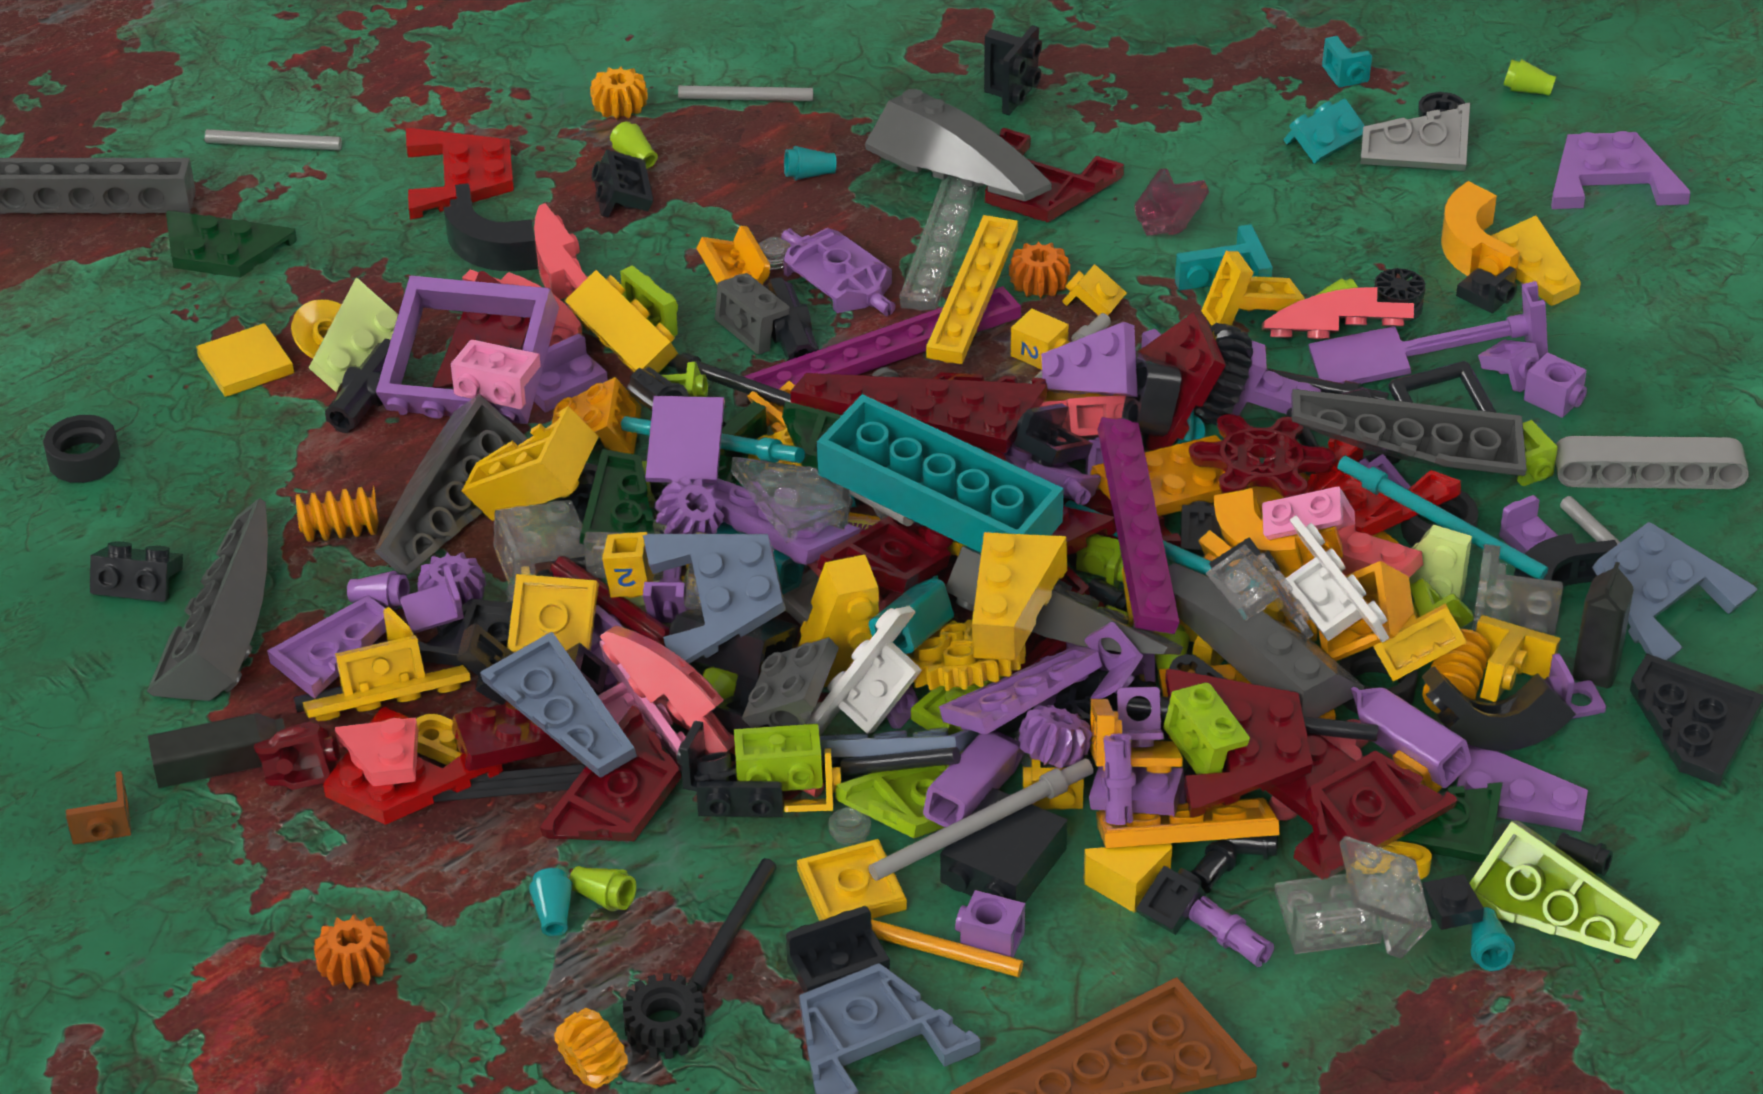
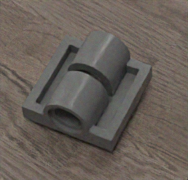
M828 637L813 643H804L800 647L782 653H773L767 657L762 664V671L755 688L749 695V702L742 719L751 728L766 724L770 727L808 724L838 652V646Z

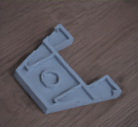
M1651 522L1646 523L1600 557L1592 567L1598 576L1613 569L1615 563L1620 562L1619 569L1631 582L1634 589L1628 618L1631 628L1628 632L1634 643H1641L1646 654L1667 661L1675 657L1683 647L1655 619L1663 611L1697 585H1700L1728 614L1750 599L1757 591V588L1748 581Z
M768 534L643 535L649 567L653 574L686 564H693L705 625L663 637L665 647L676 653L688 664L703 655L705 658L710 657L719 651L718 646L737 634L743 637L786 611L772 544Z
M880 963L799 995L800 1012L815 1094H858L856 1086L843 1066L920 1034L924 1036L944 1067L980 1052V1039L970 1030L966 1033L953 1024V1017L942 1009L934 1010L921 1000V995L918 991Z

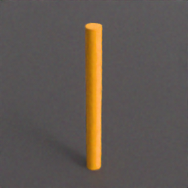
M871 919L872 930L879 940L1018 978L1021 975L1023 960Z

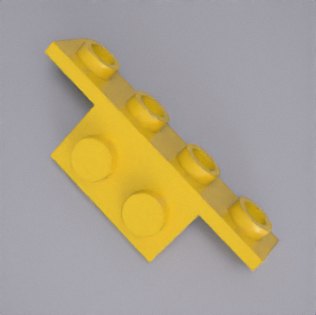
M413 635L335 653L343 693L302 703L308 718L316 717L317 721H326L339 717L341 715L340 711L356 707L357 711L363 712L379 708L381 706L380 701L397 698L398 702L416 700L421 697V692L437 688L439 693L455 691L462 687V682L470 681L471 678L469 671L463 665L425 674L418 639Z

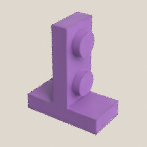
M1252 341L1253 355L1251 357L1252 365L1248 373L1249 378L1246 380L1245 390L1242 391L1239 402L1234 405L1231 414L1239 416L1247 402L1286 414L1287 410L1292 407V389L1321 392V389L1305 382H1297L1282 377L1272 371H1266L1265 345Z

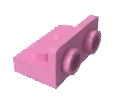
M471 339L451 363L454 394L470 399L480 394L489 403L522 409L526 404L524 387L541 367L540 354Z
M1340 486L1262 503L1263 534L1268 540L1297 534L1290 522V519L1296 515L1305 527L1312 523L1317 530L1336 526L1338 530L1341 527L1355 525V511Z

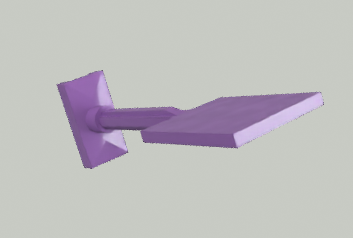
M1534 281L1521 284L1523 314L1509 316L1505 321L1409 341H1401L1396 326L1310 343L1308 344L1309 351L1319 379L1343 384L1345 380L1363 384L1411 374L1408 356L1510 336L1511 339L1524 336L1525 342L1536 343L1539 359H1541L1548 352L1546 304L1544 300H1539L1538 285Z
M654 396L645 475L646 482L677 483L679 479L687 476L692 483L702 478V483H717L725 404L724 397ZM681 566L663 571V578L659 582H644L643 599L646 611L661 623H672L677 614L691 609L685 583L680 580Z

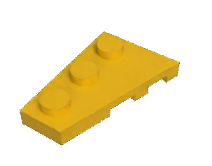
M1536 215L1491 235L1520 251L1516 279L1522 284L1536 281L1538 296L1550 306H1554L1579 294L1580 280Z

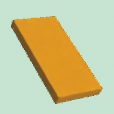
M1264 798L1239 799V801L1226 806L1220 803L1207 808L1206 814L1191 818L1188 803L1178 804L1175 816L1133 813V822H1126L1124 825L1107 823L1105 821V810H1098L1096 812L1097 828L1105 848L1279 835V820Z

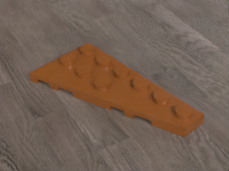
M1176 977L952 1090L950 1094H1179L1256 1078L1257 1066Z

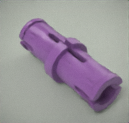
M1120 733L1111 734V736L1106 735L1103 737L1105 772L1101 774V784L1105 786L1106 793L1105 821L1113 825H1124L1126 822H1133L1132 786L1136 784V775L1132 772L1131 765L1132 738L1130 735Z
M1202 896L1201 901L1198 899L1193 904L1189 912V919L1215 936L1219 945L1225 949L1228 947L1232 948L1256 967H1261L1262 962L1266 963L1274 951V944L1245 925L1246 920L1238 914L1231 915L1217 906L1207 896Z

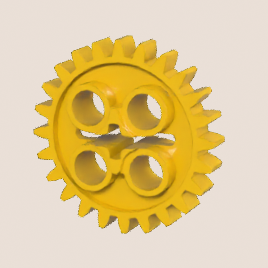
M967 620L965 623L951 621L950 624L941 627L912 653L906 654L922 669L921 673L914 680L915 688L929 685V690H934L939 686H944L945 691H949L953 687H961L963 690H966L968 686L974 684L983 687L984 681L987 680L997 683L999 682V676H1012L1011 670H1020V664L1026 662L1025 644L1015 660L973 658L972 620Z

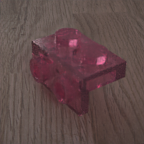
M1159 169L1134 205L1136 217L1141 222L1146 235L1162 233L1174 235L1185 230L1187 224L1209 193L1205 180L1174 184L1168 169Z

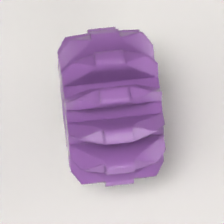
M685 476L679 479L677 483H669L662 491L663 494L658 498L654 507L659 512L655 523L666 525L664 534H716L717 528L722 524L725 516L720 511L724 501L713 497L715 487L709 489L703 487L702 478L692 483Z
M447 552L445 557L438 558L432 556L430 564L421 565L420 576H418L419 582H417L418 592L446 583L443 566L449 565L462 605L471 598L482 600L486 581L485 574L482 573V568H480L476 558L467 559L464 552L457 556H450Z
M1037 705L1032 710H1028L1026 718H1023L1019 728L1020 735L1018 741L1020 742V749L1025 753H1029L1031 759L1040 760L1044 765H1054L1058 769L1063 766L1069 767L1083 760L1091 745L1090 738L1092 732L1090 731V725L1086 721L1081 720L1078 714H1071L1065 708L1058 709L1053 705H1048L1047 707Z

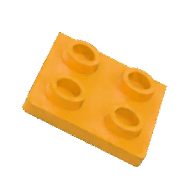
M616 377L603 383H596L587 391L572 398H564L555 406L551 425L558 421L559 411L569 406L600 437L606 449L634 454L637 433L623 431L621 421L625 416L640 418L642 407L630 396L627 389Z
M1091 699L1090 731L1092 736L1090 738V751L1096 766H1103V771H1105L1103 737L1106 735L1111 736V734H1122V720L1118 719V711L1112 710L1108 699ZM1154 741V746L1131 747L1132 767H1146V771L1151 773L1172 772V767H1182L1183 757L1173 741Z

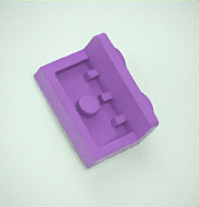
M1103 766L1098 767L1089 795L1090 808L1092 810L1106 811L1105 786L1101 784V774L1105 772L1103 771ZM1132 767V772L1136 775V784L1132 786L1133 813L1175 816L1178 804H1184L1187 798L1183 768H1172V772L1151 773L1146 771V767Z

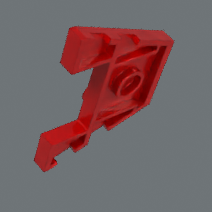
M406 128L408 158L443 155L445 183L443 187L408 189L410 219L423 217V211L438 207L439 212L444 211L443 207H450V200L457 199L455 185L469 183L472 203L514 191L510 139Z
M1333 438L1329 439L1328 449L1334 452V462L1328 471L1311 474L1307 481L1305 493L1340 486L1355 511V531L1366 533L1370 536L1418 515V513L1382 493L1375 495L1362 487V482L1338 470V463L1343 456L1346 455L1358 462L1363 458V449ZM1430 470L1407 490L1438 506L1461 494V481Z
M383 707L377 712L370 723L382 722L391 718L407 719L409 717ZM348 751L324 781L323 787L326 798L387 825L434 804L433 796L448 789L458 793L471 787V779L487 773V776L492 778L500 774L503 769L502 764L469 771L465 767V753L461 754L444 768H440L417 757L416 782L372 786L365 778L364 771L357 768L351 761L350 752Z

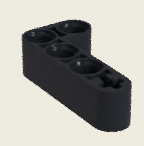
M1136 351L1138 397L1126 396L1122 418L1139 423L1141 434L1164 437L1167 435L1172 424L1181 385V373L1179 368Z

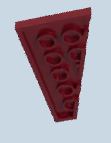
M805 373L790 392L791 403L842 415L863 394L972 446L1007 453L1018 434L1016 431L1018 420L1028 409L1041 406L1047 398V384Z

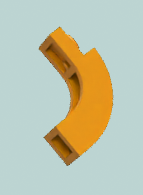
M1470 181L1456 189L1447 200L1445 206L1441 245L1446 258L1466 276L1470 275L1477 268L1498 276L1509 266L1515 268L1517 274L1520 251L1484 232L1485 229L1493 224L1497 195Z
M1253 488L1214 495L1215 515L1224 541L1233 548L1250 537L1261 554L1268 550L1278 564L1281 571L1275 574L1276 578H1287L1315 558L1301 541L1298 534L1271 540L1266 539L1263 534L1262 515ZM1337 527L1319 529L1318 531L1325 541L1321 545L1324 551L1327 552L1332 548L1339 558H1343V546Z

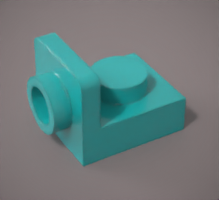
M1338 36L1325 38L1322 67L1337 87L1368 82L1372 63L1371 53L1363 51L1352 54L1351 50L1346 48Z

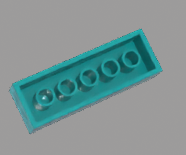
M863 394L817 441L818 475L980 553L982 551L984 532L1051 536L1063 522L1064 488Z

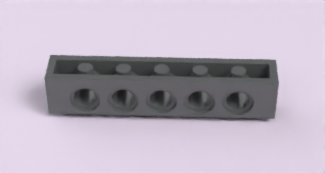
M0 158V214L167 213L168 210L190 213L196 193L190 158Z

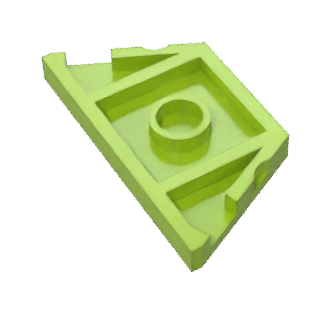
M949 765L870 773L837 784L835 798L837 801L909 837L917 838L945 828L927 819L923 814L928 787Z

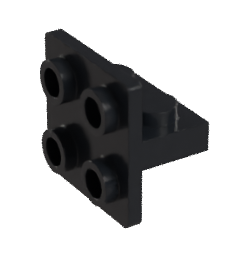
M1032 25L1021 38L992 29L985 35L984 92L1002 97V113L1005 115H1010L1018 105H1022L1026 95L1032 88H1036L1040 82L1041 69L1038 68V61L1042 49V41L1039 40V27Z

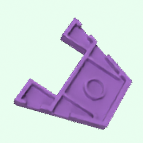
M1584 132L1567 135L1551 207L1552 209L1584 208L1585 194L1582 186L1648 183L1651 186L1657 205L1689 204L1690 190L1637 132Z

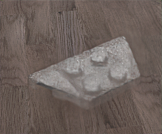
M741 457L732 458V474L748 492L749 496L762 510L763 514L786 543L796 541L798 531L807 527L808 531L815 533L823 530L827 525H834L847 519L849 505L826 478L818 475V469Z

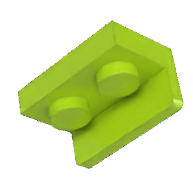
M1202 683L1172 691L1163 726L1164 730L1197 775L1222 773L1227 759V752L1247 746L1250 739L1249 735L1211 684Z
M818 724L734 729L737 781H778L782 783L783 791L818 789L823 786Z

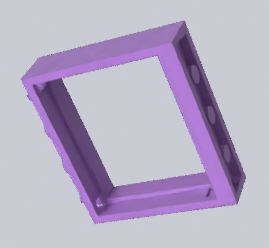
M409 276L376 389V393L386 410L398 411L400 415L410 412L424 414L431 418L451 417L455 410L471 400L470 398L455 395L453 389L402 385L423 308L528 317L531 319L522 350L540 354L541 367L524 387L526 404L522 409H516L490 403L511 423L528 424L559 310L551 289Z

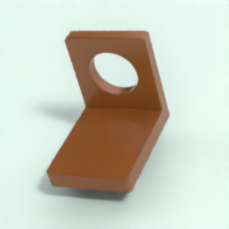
M122 771L115 772L116 802L66 810V819L74 845L131 836L129 801Z

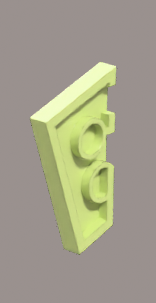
M356 277L318 348L309 369L337 392L342 388L344 374L351 365L361 366L378 343H382L385 338H392L398 314Z

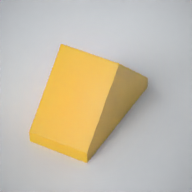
M1172 844L1085 849L1084 883L1086 886L1135 913L1137 906L1163 866L1171 869Z

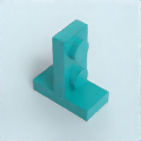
M1252 224L1238 226L1237 245L1177 253L1175 284L1178 290L1211 286L1225 251H1238L1254 272L1252 277H1272L1273 267Z

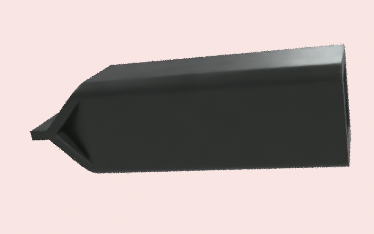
M1616 562L1613 569L1596 576L1591 583L1585 598L1572 673L1575 680L1581 682L1590 680L1594 685L1603 688H1611L1620 667L1634 591L1631 582L1619 569L1620 562Z
M253 713L148 735L158 789L262 767L254 745L257 742L271 738L276 732L285 729L283 718L274 720L260 713Z

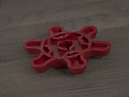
M1226 414L1217 419V428L1220 435L1224 438L1222 441L1195 442L1189 446L1188 450L1194 465L1199 467H1215L1225 471L1219 477V487L1222 494L1258 486L1270 487L1276 490L1283 498L1301 495L1307 490V481L1299 473L1328 471L1335 459L1334 452L1328 448L1308 447L1298 443L1297 440L1304 426L1293 422L1292 417L1279 418L1274 425L1268 428H1255L1247 424L1238 415ZM1260 458H1265L1264 463H1260Z

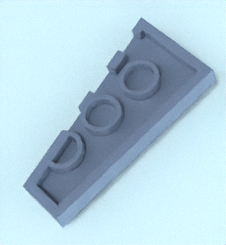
M553 632L546 634L480 672L483 682L600 778L637 757L634 746Z
M934 728L915 732L913 737H907L906 730L874 734V738H868L867 733L819 736L822 765H825L826 748H831L832 764L839 763L838 757L855 758L957 747L961 752L980 733L963 730L948 736V728Z

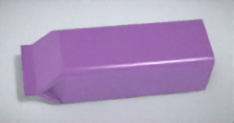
M1354 686L1351 688L1360 723L1378 725L1377 741L1372 742L1392 755L1400 750L1429 770L1432 781L1442 788H1447L1470 766L1472 760L1467 741L1385 688L1359 690Z
M993 730L987 735L980 733L961 753L960 763L949 765L928 787L923 809L924 816L943 827H947L970 816L992 788L998 790L1016 771L1025 754L1020 749V742L997 730Z

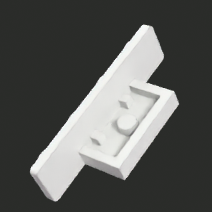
M1297 515L1291 518L1290 522L1299 538L1315 558L1285 578L1283 582L1324 637L1329 641L1363 618L1382 643L1389 639L1382 624L1388 621L1386 616L1374 600L1369 604L1363 600L1362 597L1366 595V592L1353 574L1347 578L1341 571L1346 569L1336 552L1332 548L1327 552L1324 551L1321 545L1325 541L1312 523L1305 527Z
M910 606L887 610L877 621L875 626L878 630L871 640H865L853 652L851 658L854 662L846 672L842 671L837 674L829 683L827 689L830 693L822 703L818 702L808 721V724H818L819 736L840 710L867 734L875 732L921 673L922 669L893 643L916 612Z

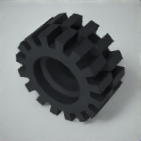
M663 973V980L657 981L654 974L648 976L647 985L639 980L634 984L635 991L631 989L627 991L626 1000H623L622 1006L625 1036H627L631 1047L636 1045L638 1053L643 1055L649 1049L650 1058L658 1059L659 1052H665V1059H673V1051L678 1050L679 1054L683 1056L688 1053L687 1044L693 1048L699 1044V1037L703 1038L705 1033V1010L703 995L701 991L697 992V985L691 981L686 985V977L678 975L676 981H671V973ZM663 1010H670L681 1014L676 1019L667 1022H657L648 1018L653 1013Z

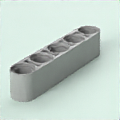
M1568 436L1556 443L1558 449L1555 462L1558 479L1563 485L1568 487L1733 489L1742 486L1749 477L1743 445L1734 438Z

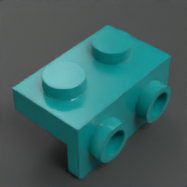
M1346 98L1335 104L1328 101L1318 107L1313 112V116L1308 118L1304 114L1294 120L1289 125L1291 131L1283 141L1286 145H1289L1297 140L1315 164L1361 139L1365 125Z

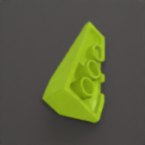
M1518 820L1510 822L1469 883L1482 906L1493 909L1498 919L1521 924L1548 934L1558 935L1632 959H1637L1661 924L1659 920Z

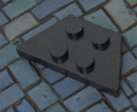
M471 598L462 605L463 619L437 626L438 634L427 644L421 641L418 642L422 662L453 666L463 665L466 667L456 658L464 630L474 623H477L507 648L513 603Z

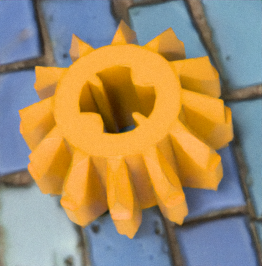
M621 66L619 69L613 70L609 67L607 72H598L596 78L591 80L590 95L592 104L594 105V110L601 112L603 117L614 116L616 120L621 116L630 118L631 113L639 114L642 107L647 105L648 92L643 75L636 73L633 68L624 70Z
M585 1007L578 1013L574 1012L565 1018L564 1022L556 1028L554 1037L555 1042L558 1044V1051L563 1055L565 1063L570 1066L573 1074L577 1075L583 1084L597 1089L603 1084L607 1085L616 1079L618 1074L626 1068L628 1058L624 1052V1045L619 1041L617 1033L612 1030L609 1022L605 1021L599 1012Z

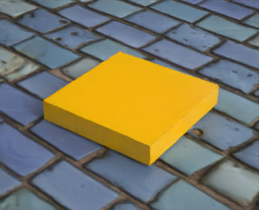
M265 323L196 346L198 357L224 397L294 373L293 363Z
M516 574L507 648L515 653L546 634L553 632L566 651L578 643H581L591 651L598 582L596 580Z
M879 839L797 860V871L819 921L862 906L868 907L871 912V919L907 910V899L895 873L875 881L869 872V865L887 857Z

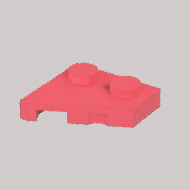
M391 718L382 722L335 727L338 745L341 748H347L350 752L351 761L357 768L364 771L365 778L372 786L416 782L419 732L416 718Z

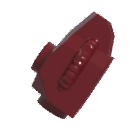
M311 721L280 730L271 738L257 742L254 745L255 752L262 763L266 784L270 786H286L292 790L324 783L334 770L335 762L340 760V751L336 738L334 736L329 737L326 729Z

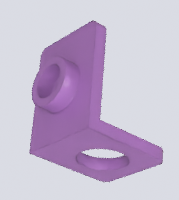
M449 565L443 566L446 583L401 597V605L408 626L413 633L464 618L461 598Z
M1110 622L1089 634L1084 640L1090 649L1099 652L1101 662L1109 670L1091 696V699H1103L1112 693L1117 694L1119 688L1128 687L1134 680V677L1131 675L1143 658V655L1114 622ZM1109 637L1116 640L1121 647V653L1115 655L1107 652L1102 647L1101 639Z
M1552 655L1549 677H1546L1545 681L1576 713L1572 719L1604 713L1606 704L1593 682L1587 680L1574 683V678L1561 655ZM1572 694H1585L1592 702L1587 706L1574 705L1571 703Z
M1119 688L1117 690L1118 719L1122 720V734L1130 735L1132 738L1131 747L1154 746V740L1164 739V733L1161 730L1159 688ZM1136 696L1147 698L1151 704L1150 715L1142 721L1131 719L1126 711L1127 703Z

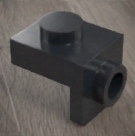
M1464 874L1422 883L1420 913L1424 920L1435 919L1441 930L1483 921L1484 908Z

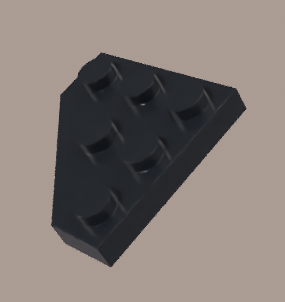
M1650 654L1645 655L1632 677L1630 692L1679 772L1717 786L1721 785L1763 707L1762 694Z

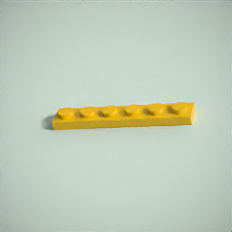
M983 215L926 346V358L946 363L963 364L1017 236V220Z

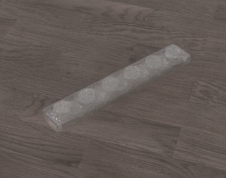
M948 175L944 180L942 179L899 296L901 308L917 310L937 309L980 186L969 187L961 185L960 178Z

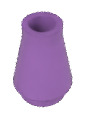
M396 571L360 579H350L347 585V596L351 603H355L369 595L384 608L390 607L392 610H397L399 606H402L401 597L410 594L408 578L406 575H399Z

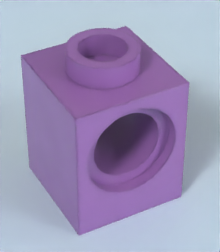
M1547 352L1527 372L1524 400L1563 418L1573 407H1579L1584 401L1587 394V387L1584 386L1587 370Z
M975 890L968 906L962 905L957 914L955 930L960 932V943L1014 958L1025 933V903Z

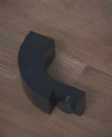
M469 183L455 185L457 199L450 200V207H443L447 238L454 252L465 261L490 270L526 271L537 269L532 220L496 222L485 219L478 215L472 207Z
M1572 533L1546 539L1530 548L1525 555L1542 563L1549 569L1545 578L1539 581L1515 568L1509 602L1511 624L1542 633L1555 632L1560 606L1556 591L1568 585L1592 582L1597 576L1592 567L1600 557L1617 546L1616 540L1576 544Z
M474 623L464 630L456 659L478 675L475 690L501 705L507 702L483 682L480 672L514 652L502 645L477 623ZM581 643L568 649L566 652L597 696L603 693L609 666Z
M1435 666L1422 676L1431 689L1426 693V696L1441 710L1437 716L1444 726L1465 739L1467 744L1481 749L1509 751L1535 745L1555 734L1576 715L1567 702L1538 673L1512 696L1490 703L1475 701L1465 696Z

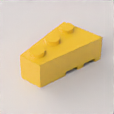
M595 270L564 301L580 323L588 331L591 330L600 338L599 341L605 347H609L632 372H635L639 367L642 369L650 367L659 373L678 354L671 343L675 337L660 322L654 326L646 319L650 315L647 309L636 299L630 303L622 295L626 290L612 275L605 279Z
M569 406L559 411L558 421L547 428L541 423L533 427L530 431L533 436L517 445L512 440L475 463L462 492L491 521L508 515L514 516L520 511L534 506L540 507L546 502L559 497H568L577 489L580 474L599 436Z
M984 532L972 619L973 658L1015 660L1036 625V617L1043 605L1047 606L1052 597V590L1059 578H1063L1067 571L1066 536Z
M866 555L825 562L811 599L813 607L808 621H803L800 628L802 637L798 647L807 642L813 643L829 637L839 648L824 687H828L837 674L847 671L854 662L851 656L855 649L865 640L870 641L872 638L869 621L879 613V592Z

